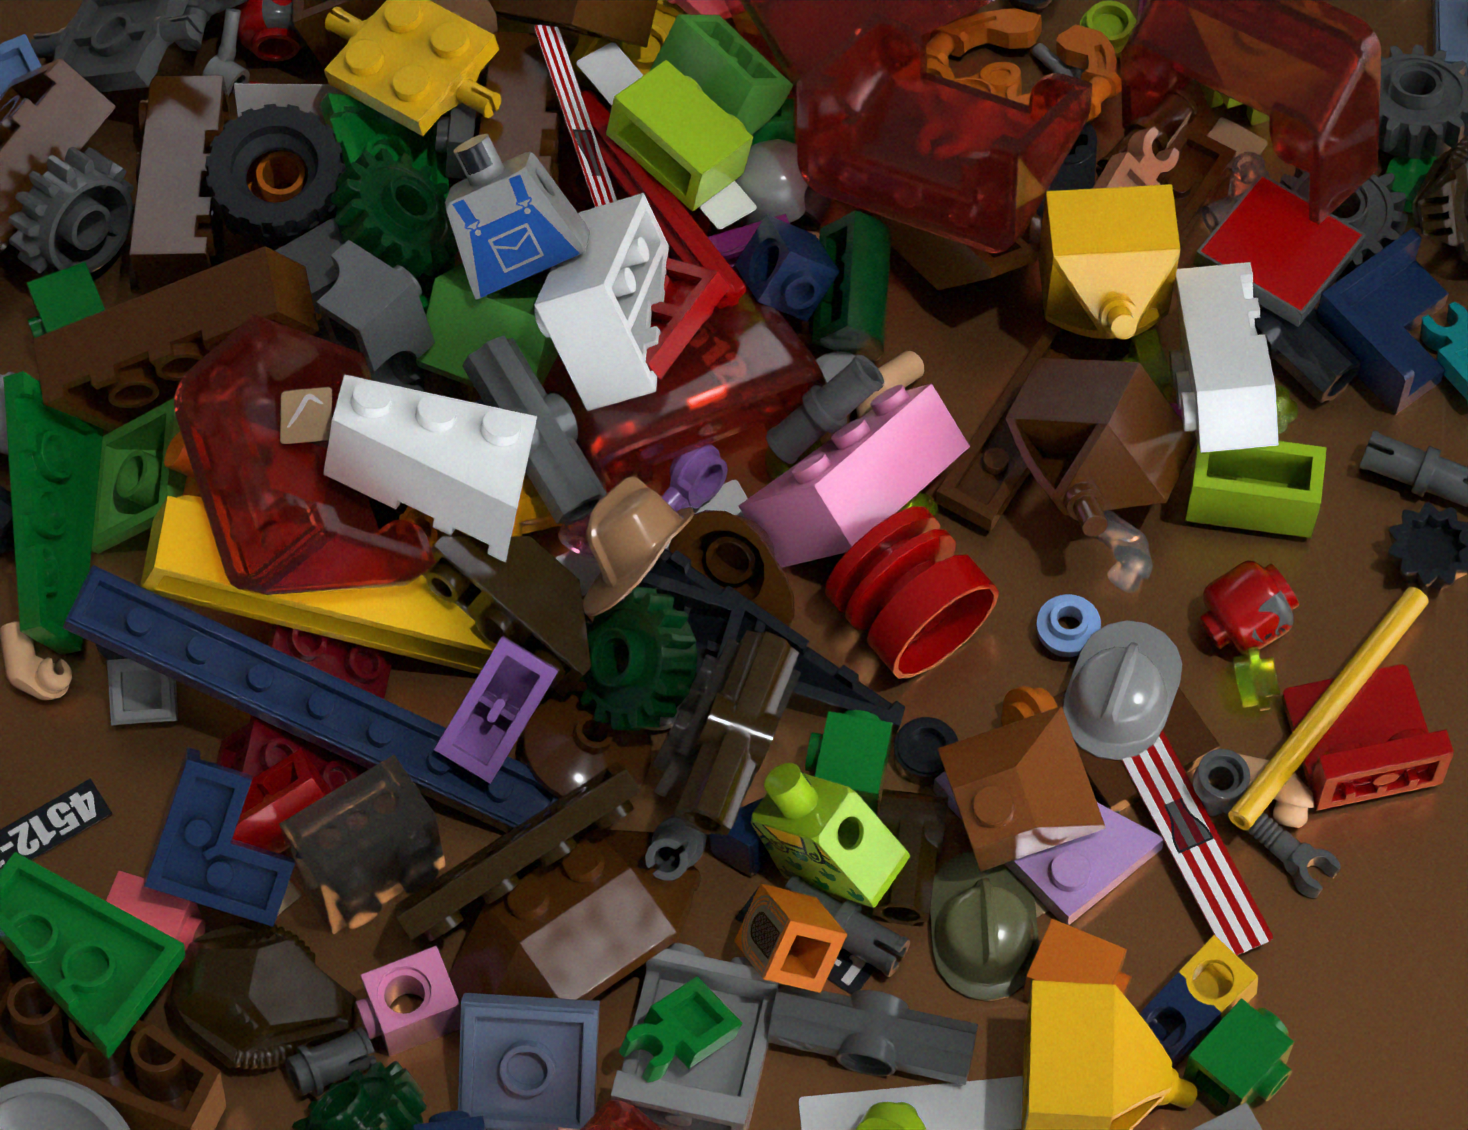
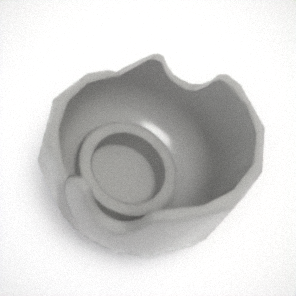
M781 139L763 141L751 146L744 174L736 179L735 182L754 202L757 208L738 220L741 227L762 221L766 214L772 217L786 214L789 223L805 213V191L808 185L812 189L818 187L816 171L806 149Z

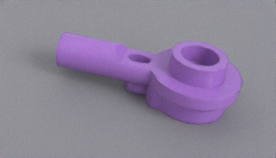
M698 442L691 447L684 448L676 455L670 467V487L661 496L675 511L688 507L700 508L703 503L712 499L719 492L725 482L728 471L727 463L721 459L719 450L708 442Z

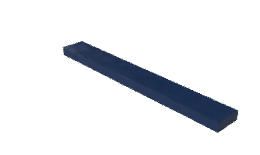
M92 565L64 622L63 629L504 832L510 831L559 799L539 784L527 765L508 756L491 784L434 750L447 728L95 565Z

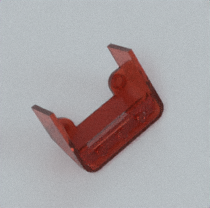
M1321 0L1147 1L1120 56L1122 128L1125 129L1137 117H1145L1164 98V95L1169 90H1181L1191 79L1269 116V134L1276 155L1283 162L1310 173L1309 220L1317 224L1325 220L1378 170L1381 45L1373 29L1362 19Z

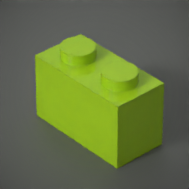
M667 60L614 96L606 131L608 137L692 212L744 174L753 141V136L737 117L727 114L702 91L694 79L683 75Z
M1197 441L1191 469L1185 521L1312 538L1322 499L1327 447L1278 441L1279 445L1201 453Z

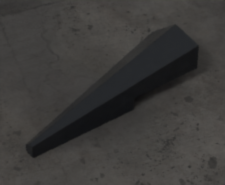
M665 549L651 570L636 586L656 589V594L671 595L674 597L673 608L687 613V622L695 636L697 648V668L692 685L721 692L737 646L746 631L760 633L767 631L786 639L788 644L799 652L780 701V707L827 718L828 711L843 714L848 710H863L875 714L881 721L893 723L892 735H896L904 714V705L897 700L894 703H890L859 681V674L845 665L839 668L810 648L809 640L728 585L724 589L691 566V559L678 550L671 553Z

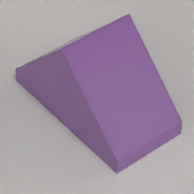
M502 636L434 750L491 784L559 669Z

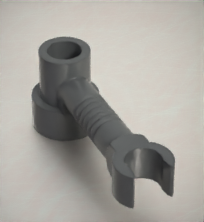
M1216 749L1208 752L1201 759L1193 774L1194 790L1209 816H1216L1223 812L1228 815L1229 811L1245 793L1250 781V770L1246 761L1239 754L1228 749ZM1262 813L1249 830H1245L1249 831L1250 835H1254L1255 839H1259V842L1263 843L1264 847L1269 848V851L1284 863L1286 871L1293 876L1296 888L1307 897L1317 898L1323 890L1321 884L1309 875L1307 867H1319L1331 878H1335L1341 870L1338 859L1331 852L1324 849H1315L1308 843L1299 842L1288 831L1283 830L1282 826H1278L1277 822H1273L1272 818H1268L1267 814Z

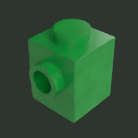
M86 262L27 282L37 316L27 319L33 338L105 310Z
M848 710L843 714L828 711L824 733H811L805 771L815 772V777L848 786L862 798L877 816L891 750L893 723L881 721L875 714L863 710Z
M1241 998L1189 1055L1183 1078L1195 1084L1197 1090L1225 1113L1246 1102L1249 1106L1258 1095L1265 1101H1268L1284 1085L1293 1071L1286 1064L1294 1041L1288 1037L1289 1032L1286 1026L1276 1015L1262 1007L1254 1009Z

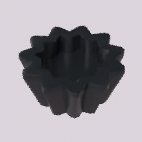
M1427 502L1419 513L1408 509L1403 510L1401 515L1402 524L1389 528L1388 533L1393 545L1388 550V556L1396 569L1400 571L1405 583H1416L1421 591L1426 590L1429 586L1441 590L1452 586L1456 579L1468 574V522L1458 521L1454 508L1450 507L1439 512L1431 503Z

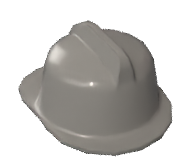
M1126 620L1107 624L1090 636L1080 652L1065 693L1063 707L1074 741L1081 749L1098 758L1121 760L1138 756L1155 744L1165 727L1180 684L1182 661L1177 646L1163 631L1147 623Z

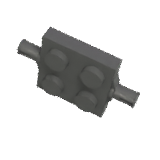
M83 0L77 14L65 28L57 32L34 34L33 37L35 39H31V46L37 58L43 59L55 56L54 61L62 58L99 92L149 87L151 80L155 77L159 63L168 45L175 41L199 39L201 36L198 33H203V24L197 14L192 13L182 16L189 0Z

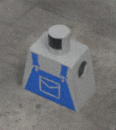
M488 134L475 136L454 149V154L467 179L456 183L450 188L445 205L466 275L476 300L585 252L590 235L586 223L532 152H525L502 163Z

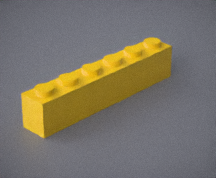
M184 495L177 498L167 496L153 519L140 587L159 596L480 674L497 645L481 634L475 620L454 602L443 600L430 589L426 578L416 570L422 559L402 555L401 551L394 546L383 543L362 545L342 540L335 532L325 528L310 527L299 529L279 524L275 518L261 512L247 511L239 514L214 507L207 499L192 495Z

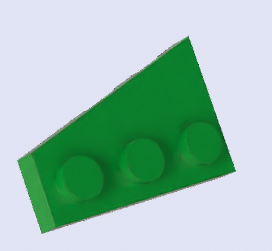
M17 852L11 856L0 870V940L101 1053L109 1059L184 960V943Z

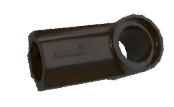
M883 789L879 819L908 851L910 858L879 903L873 908V915L882 917L889 923L901 925L929 922L936 856H942L948 796Z

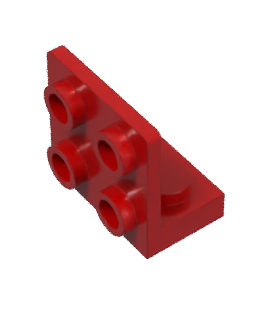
M1398 664L1374 671L1302 762L1309 788L1313 792L1314 805L1317 811L1440 785L1444 781L1454 755V750L1447 729L1429 733L1408 667L1404 664ZM1335 678L1288 687L1283 691L1282 702L1292 732Z

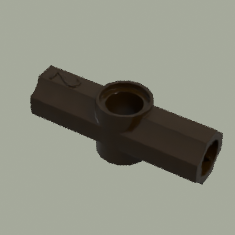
M747 630L738 644L722 691L715 694L694 744V748L698 749V752L673 813L681 818L686 826L707 835L720 834L727 836L736 822L753 772L757 773L775 735L780 719L775 714L799 654L798 651L788 644L786 639L767 631L760 633Z

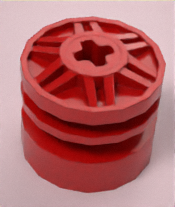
M912 506L897 512L868 531L836 564L826 582L825 595L840 612L845 611V618L856 630L869 629L867 643L898 679L912 678L930 670L954 653L986 621L997 603L999 594L997 587L968 554L954 555L956 548L955 540L945 529H940L939 522L925 506Z

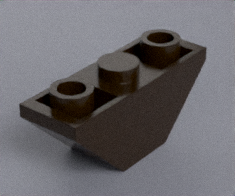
M442 536L416 568L426 578L430 589L443 600L454 602L475 620L478 630L489 641L498 644L501 637L504 636L559 669L549 688H553L564 697L591 667L580 579L530 536H511L506 563L487 554L489 545L472 536Z

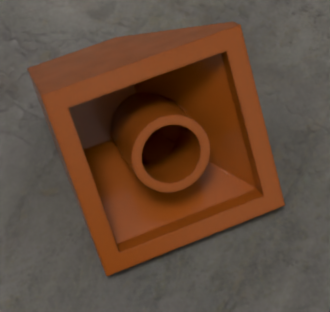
M1062 706L938 748L980 872L1106 829Z

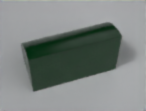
M855 210L820 229L819 241L840 272L814 311L812 344L835 351L848 352L855 356L857 354L863 355L872 362L877 361L884 353L892 237L889 227L879 219Z

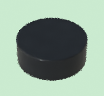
M920 717L907 722L898 731L894 742L893 756L897 770L905 779L914 784L934 785V779L945 771L938 748L958 742L957 735L947 723L936 718Z

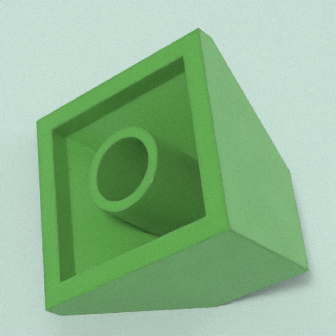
M175 397L104 435L92 552L99 554L151 528L153 519L166 497L172 496L177 498L183 496L187 476L164 465L167 448L178 432H184L204 442H208L234 422Z

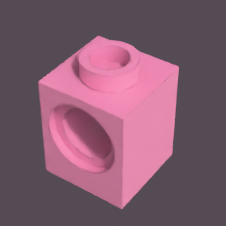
M437 946L361 974L366 998L355 1002L369 1039L382 1036L389 1057L460 1029L461 1006ZM404 994H415L424 999L421 1006L411 1013L401 1014L390 1009L392 1002Z

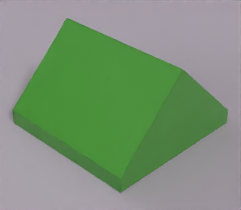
M463 262L435 278L426 315L435 343L418 359L416 358L417 366L474 387L462 367L464 361L469 354L482 347L487 341L505 335L507 339L513 338L539 382L543 385L559 354L551 337L547 338L542 334L535 318L534 304L543 285L523 279L476 300L472 293Z

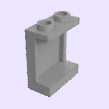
M673 943L646 962V975L633 1027L644 1023L643 1021L650 1006L697 976L743 1024L735 1039L690 1069L675 1055L665 1075L654 1082H646L642 1077L649 1061L654 1058L652 1054L645 1050H635L626 1056L622 1071L617 1070L611 1092L613 1117L669 1130H748L769 1045L768 1031L772 1008L780 983L764 980L746 957H735L731 959V962L704 957L705 954L698 948L682 943Z

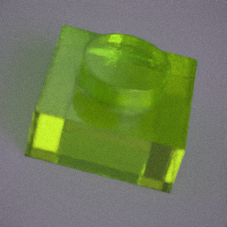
M1156 329L1131 337L1128 359L1121 360V362H1139L1170 404L1174 381Z

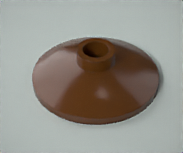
M585 691L568 692L564 697L560 694L543 702L534 711L523 735L524 757L534 778L552 795L561 798L616 761L627 769L637 787L640 788L651 764V746L645 729H640V731L612 729L611 723L596 722L594 720L596 706H584L580 701ZM584 734L592 735L601 742H592Z

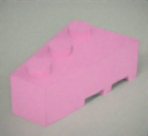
M932 383L907 391L900 384L884 391L870 403L871 411L861 418L846 424L835 432L829 441L739 505L745 518L755 521L767 532L774 546L775 558L781 568L847 552L873 527L897 513L970 447Z

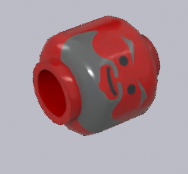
M249 0L235 6V9L241 11L237 34L239 42L258 58L273 62L285 61L293 58L308 45L293 24V0Z
M1247 560L1205 587L1203 602L1207 612L1198 618L1205 632L1219 650L1230 644L1239 654L1251 656L1292 629L1294 623L1292 610L1297 608L1299 603L1291 587L1273 564L1270 563L1263 567L1255 561Z

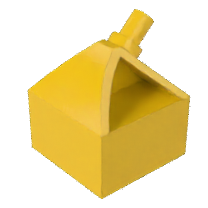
M1172 184L1046 191L1038 255L1046 321L1062 329L1090 338L1129 339L1147 331L1169 313L1181 250Z
M1032 980L1024 1025L1021 1130H1133L1157 1105L1163 1106L1171 1103L1181 1108H1189L1194 1104L1197 1098V1087L1192 1082L1179 1077L1176 1069L1172 1067V1060L1158 1038L1116 985Z

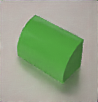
M678 14L650 69L651 71L667 60L683 75L694 79L702 91L727 114L737 117L751 135L763 127L776 114L793 87V84L720 15Z

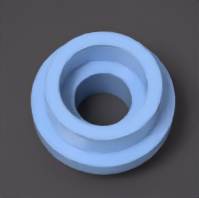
M1072 594L1058 595L1048 600L1041 607L1036 622V631L1041 643L1052 653L1061 657L1080 655L1090 636L1101 629V619L1094 605L1085 598ZM1061 617H1072L1080 622V626L1075 629H1065L1060 626L1058 619Z

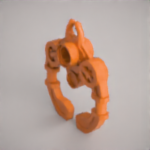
M1017 8L982 12L961 18L948 25H938L930 33L931 40L925 46L919 44L909 53L905 67L898 70L894 78L896 106L899 113L911 119L923 120L927 125L917 139V150L921 157H930L933 152L931 144L942 141V148L937 149L934 154L936 161L939 163H945L956 158L976 159L986 156L995 149L997 142L1002 140H1008L1011 146L1021 151L1042 152L1052 150L1064 142L1067 133L1096 118L1101 112V103L1106 98L1113 99L1122 91L1121 78L1117 74V60L1113 45L1101 31L1076 24L1059 34L1056 39L1057 57L1066 65L1085 70L1081 74L1082 89L1070 87L1059 98L1049 93L1040 92L1021 95V70L1017 65L1010 62H994L986 65L979 73L971 77L955 79L951 68H949L948 56L950 54L961 57L969 49L986 43L1008 49L1029 48L1036 43L1042 32L1041 15Z

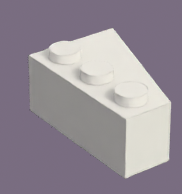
M644 193L578 213L590 231L586 250L580 255L552 266L534 304L537 325L545 337H551L587 411L656 392L657 376L653 370H649L646 363V354L649 347L658 344L659 335L661 334L657 326L651 327V305L664 302V281L667 272L666 261L669 245Z
M1251 262L1177 269L1176 272L1180 350L1169 351L1172 387L1176 388L1178 409H1181L1184 432L1195 431L1201 453L1279 445L1276 390L1265 334L1258 335L1255 328V318H1260V307L1258 298H1253Z
M344 374L332 418L323 474L394 509H397L402 502L434 518L432 527L450 536L455 529L460 530L488 544L487 554L506 563L537 416Z

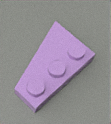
M944 771L934 779L933 791L939 796H948L947 806L962 820ZM1097 802L1106 829L1004 864L1060 922L1070 925L1162 850L1163 837Z

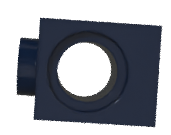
M767 214L734 264L757 302L806 322L840 272L815 234Z

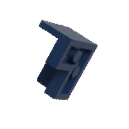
M1413 228L1321 294L1317 310L1318 322L1362 362L1357 374L1359 379L1395 415L1439 384L1445 372V369L1409 333L1421 324L1423 316L1429 315L1431 317L1446 305L1449 295L1416 261L1422 237Z
M187 747L145 870L144 887L274 927L295 865V859L232 839L252 782V775L200 759L199 750Z

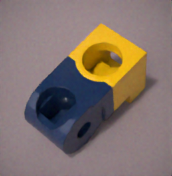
M1213 935L1149 1002L1140 1015L1172 1060V1067L1181 1063L1241 998L1248 1003L1257 994L1258 975L1218 937Z

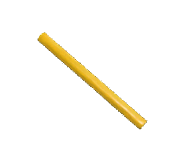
M1408 587L1229 811L1228 817L1235 826L1242 830H1249L1424 610L1429 601L1421 590L1415 587Z

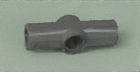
M503 335L487 341L482 347L467 356L462 367L485 405L537 416L525 472L556 524L563 523L565 526L584 519L607 493L576 443L578 437L577 424L570 406L558 394L550 393L547 395L513 338L507 339Z
M780 983L772 1008L768 1042L803 1051L834 1056L838 1063L845 1068L865 1075L889 1076L898 1070L966 1085L978 1024L910 1010L908 1004L902 999L880 991L858 990L853 992L851 996H845L827 991L818 993Z

